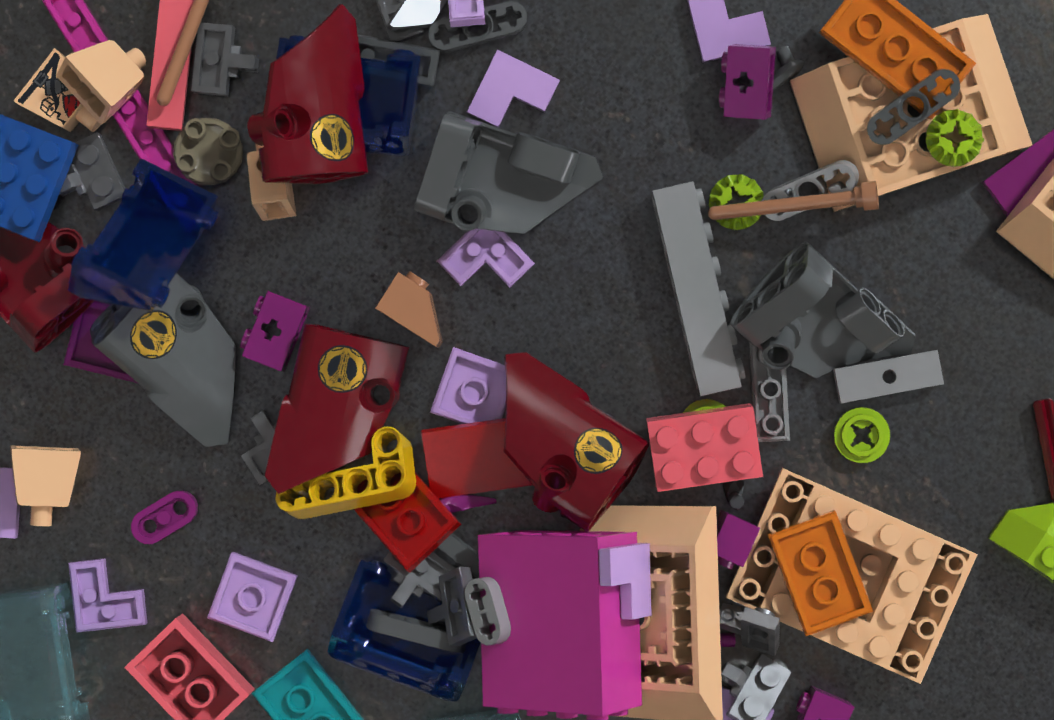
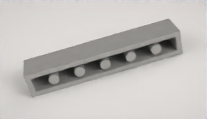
M694 181L653 190L651 192L652 203L697 396L742 387L740 380L745 379V371L741 358L735 359L732 347L737 345V337L734 327L727 325L724 313L729 311L728 298L725 290L719 291L716 279L721 277V268L717 256L711 257L708 245L714 242L710 223H703L701 209L706 208L702 189H695Z

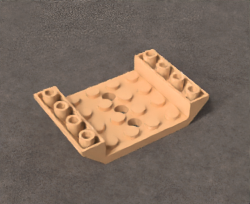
M989 15L962 18L932 28L976 63L960 83L958 95L941 107L933 117L934 119L943 111L959 109L960 111L972 114L976 121L982 125L981 130L984 141L979 154L972 161L957 167L946 166L935 160L930 152L921 149L919 138L922 133H926L932 121L927 118L890 144L880 145L873 142L867 132L870 118L899 96L850 57H846L823 65L789 81L818 168L820 169L839 160L850 161L857 167L859 172V180L855 187L861 186V182L876 181L878 196L1033 146ZM904 101L903 111L907 116L912 117L907 110L908 103ZM896 107L889 110L894 115L892 119L887 122H883L881 119L876 121L877 129L874 133L877 136L882 133L886 137L890 136V127L898 121L901 128L908 124L900 118ZM957 123L952 133L944 136L941 135V137L952 141L954 153L959 142L969 139L959 135ZM837 169L838 173L836 176L826 181L827 192L831 193L828 187L838 181H841L846 186V181L850 178L849 174H842ZM854 205L832 207L833 212H837Z

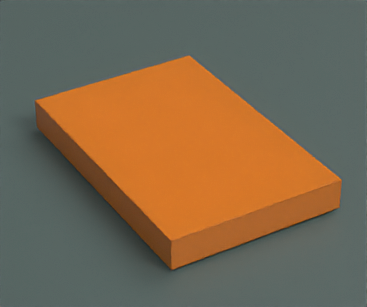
M835 510L767 535L805 636L873 612Z

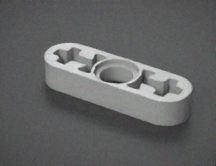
M839 160L772 188L765 194L762 201L773 200L775 196L777 199L787 198L791 194H793V197L803 196L801 185L804 182L815 183L819 189V194H827L826 181L836 176L838 173L837 169L842 174L848 173L850 178L846 181V186L841 181L831 184L828 190L831 193L851 191L858 183L859 172L857 167L850 161ZM806 210L766 214L765 216L774 221H781Z

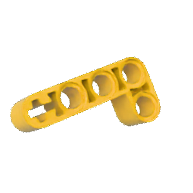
M382 427L372 437L373 464L325 473L280 494L276 492L275 500L277 506L294 518L308 519L407 498L414 492L416 487L411 442L397 429ZM393 440H397L396 448L387 453L388 444ZM401 473L400 482L391 487L390 481L395 474ZM364 480H368L366 489L361 493H357L359 484ZM334 487L332 497L324 500L326 491Z

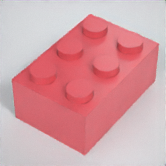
M750 403L646 418L657 492L763 477L754 409Z
M184 614L176 617L124 667L174 720H224L255 690Z

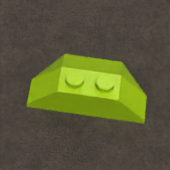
M1054 503L1007 510L988 539L1054 584Z

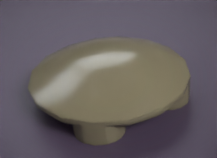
M194 118L189 120L183 130L179 132L174 142L173 157L177 168L188 180L199 185L214 186L226 182L237 172L242 162L243 146L239 132L219 119Z

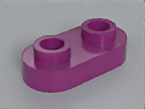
M180 490L172 492L151 504L134 516L131 522V531L134 538L143 544H154L194 520L198 512L197 500L191 493ZM178 501L184 502L187 509L184 514H179L175 510V505ZM149 519L155 521L157 525L154 532L147 531L145 527Z

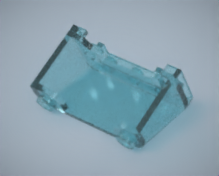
M68 582L0 593V720L90 719L88 703H80L76 699L82 692L81 687L76 688L66 625V619L70 618L69 611L62 612L65 609L64 600L71 599Z

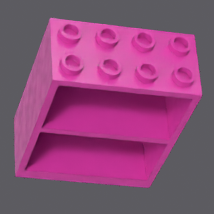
M514 530L478 535L479 578L491 577L498 582L511 625L510 636L505 642L488 646L481 643L483 707H495L499 714L518 713L520 709L526 710L527 716L548 715V712H556V718L560 719L577 718L578 714L586 715L587 720H608V715H628V709L642 706L640 618L633 620L621 619L620 585L600 586L599 549L637 543V532ZM485 589L480 592L481 599L486 595ZM495 624L489 627L491 633L496 630Z

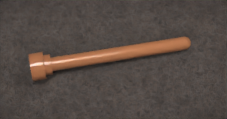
M194 0L157 95V102L161 106H167L172 99L209 0Z
M876 181L861 182V186L854 187L853 191L713 206L708 210V216L712 220L847 205H856V208L863 207L864 211L879 209Z

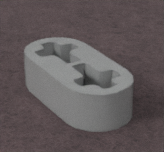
M491 577L472 579L466 585L465 600L477 639L486 646L505 642L510 636L511 625L498 582ZM485 589L486 595L481 599L480 592ZM495 624L496 630L491 633L489 627Z

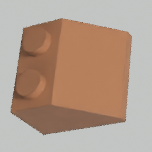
M410 271L406 277L398 272L375 309L439 348L443 342L433 297L426 290L429 284Z

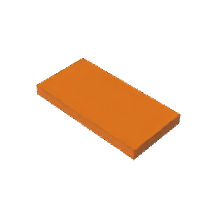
M844 0L819 32V34L898 96L938 69L953 71L961 83L976 64L897 0ZM941 76L935 79L937 86L930 92H928L927 86L919 89V91L927 96L931 107L938 103L932 98L934 95L941 91L946 95L951 92L950 84L954 82L952 78L943 79ZM912 96L905 100L918 112H923L924 103L920 98ZM940 109L927 117V119L932 120Z

